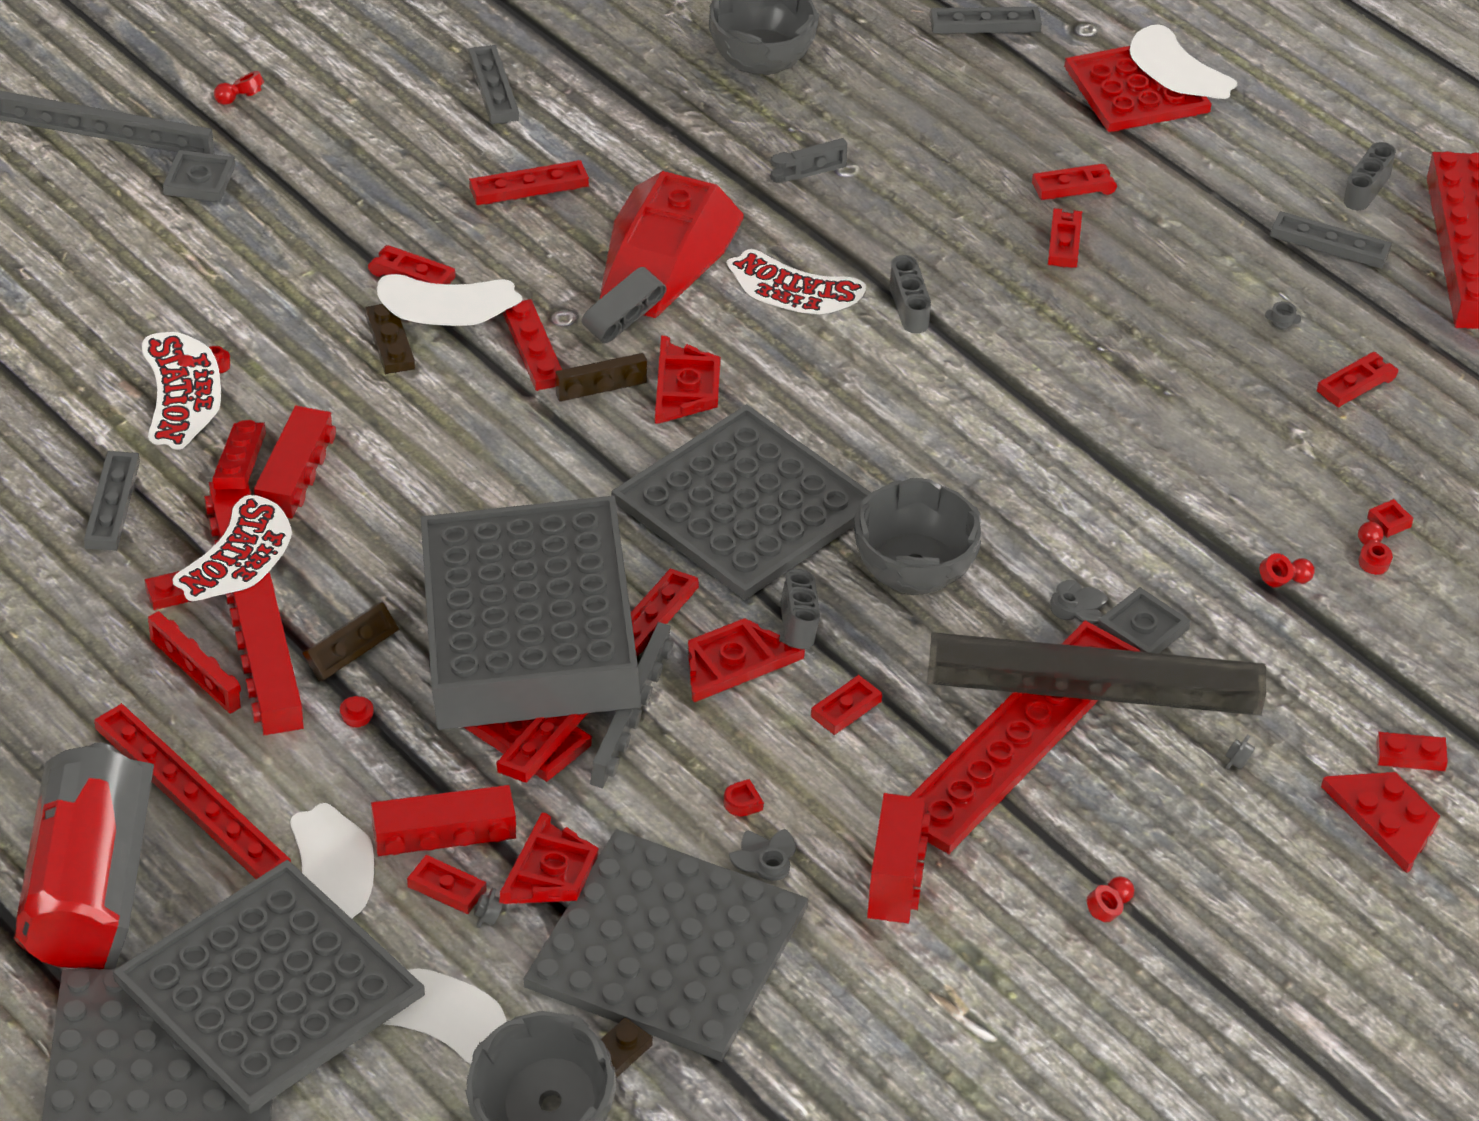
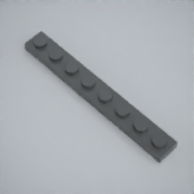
M0 91V120L173 152L184 150L207 154L214 153L211 128Z

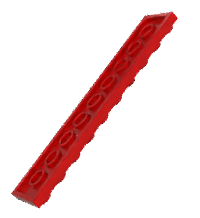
M1085 620L910 795L912 797L926 798L924 813H931L929 832L928 834H922V836H928V843L949 855L1139 659L1140 650Z

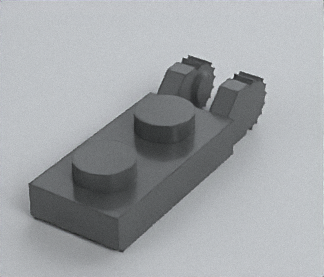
M840 138L791 153L781 152L771 157V166L775 169L771 171L770 178L773 182L783 183L844 168L847 166V142L844 138Z

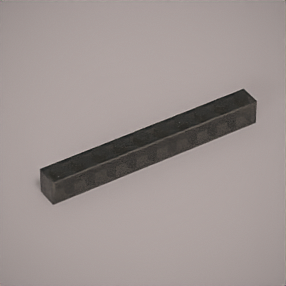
M931 632L927 684L1262 716L1266 697V664Z

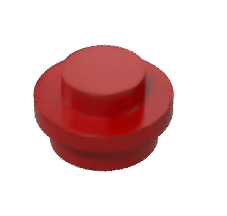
M362 696L349 697L340 705L341 718L348 726L355 728L368 724L374 713L372 702Z

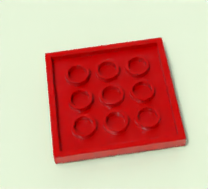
M1131 46L1065 58L1064 68L1107 132L1210 113L1212 103L1206 96L1172 91L1144 72L1131 57Z

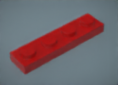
M581 160L469 179V188L476 205L589 187V177Z
M532 299L523 300L503 311V316L535 391L556 387V371L562 370Z
M242 420L233 424L212 478L214 490L246 489L266 435L265 422L255 423L253 420Z
M159 611L148 616L150 640L229 714L240 709L241 686L238 680L233 675L225 673L220 668L216 659L212 656L208 657L193 638L185 636L175 621L172 619L168 620Z

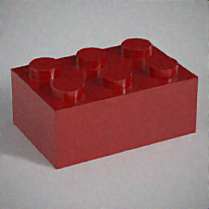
M890 793L883 794L871 871L867 918L909 924L911 910L918 911L921 889H914V887L921 888L924 863L918 862V860L924 861L926 857L928 836H922V834H928L931 813H924L926 798Z

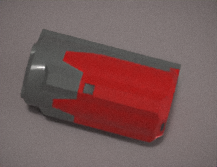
M98 742L90 746L65 750L46 761L44 765L17 912L14 940L20 947L40 961L57 967L115 969L129 930L154 764L129 759L118 753L112 745Z

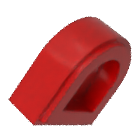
M750 779L734 783L726 788L723 804L730 814L748 816L764 810V802Z

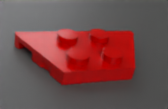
M661 335L655 424L718 407L721 357L709 352H702L688 344L681 348L671 344L670 337Z
M746 618L688 640L687 648L692 701L695 703L802 660L805 656V649L793 648L781 642L779 634L762 629L758 624Z
M1396 772L1335 775L1323 778L1321 785L1323 790L1406 873L1411 871L1415 859L1423 851L1429 836H1432L1438 826L1440 815Z
M542 812L500 891L499 903L577 901L591 868L598 859L599 848L589 841L579 838L577 833L568 827L561 831L551 824V816Z

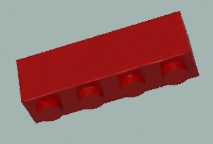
M295 405L254 487V495L276 503L287 518L293 519L297 508L303 506L308 486L314 484L316 469L318 465L324 463L326 448L328 444L334 442L336 427L332 425L331 412Z
M510 785L371 802L372 827L377 857L516 839V814Z

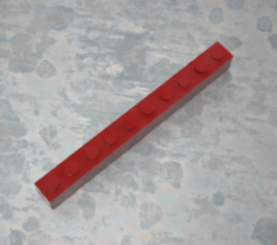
M213 481L208 482L210 495L204 496L207 515L213 514V517L209 518L212 537L218 536V539L214 540V545L222 538L229 527L235 504L244 496L251 495L249 484H247L246 489L214 490ZM269 571L254 586L225 594L227 605H234L233 608H229L233 628L239 627V631H235L237 650H244L245 653L240 655L243 675H250V678L245 679L249 699L255 698L256 702L251 703L254 723H261L263 736L304 729L302 704Z

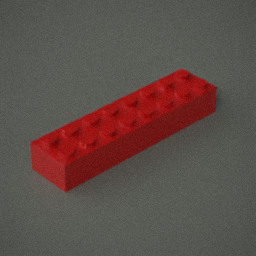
M1432 152L1426 179L1455 328L1479 329V153Z

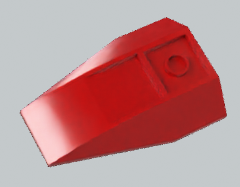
M661 171L634 187L614 220L600 299L636 269L646 267L667 287L663 298L643 314V316L652 318L658 317L725 253L744 219V214L717 184Z

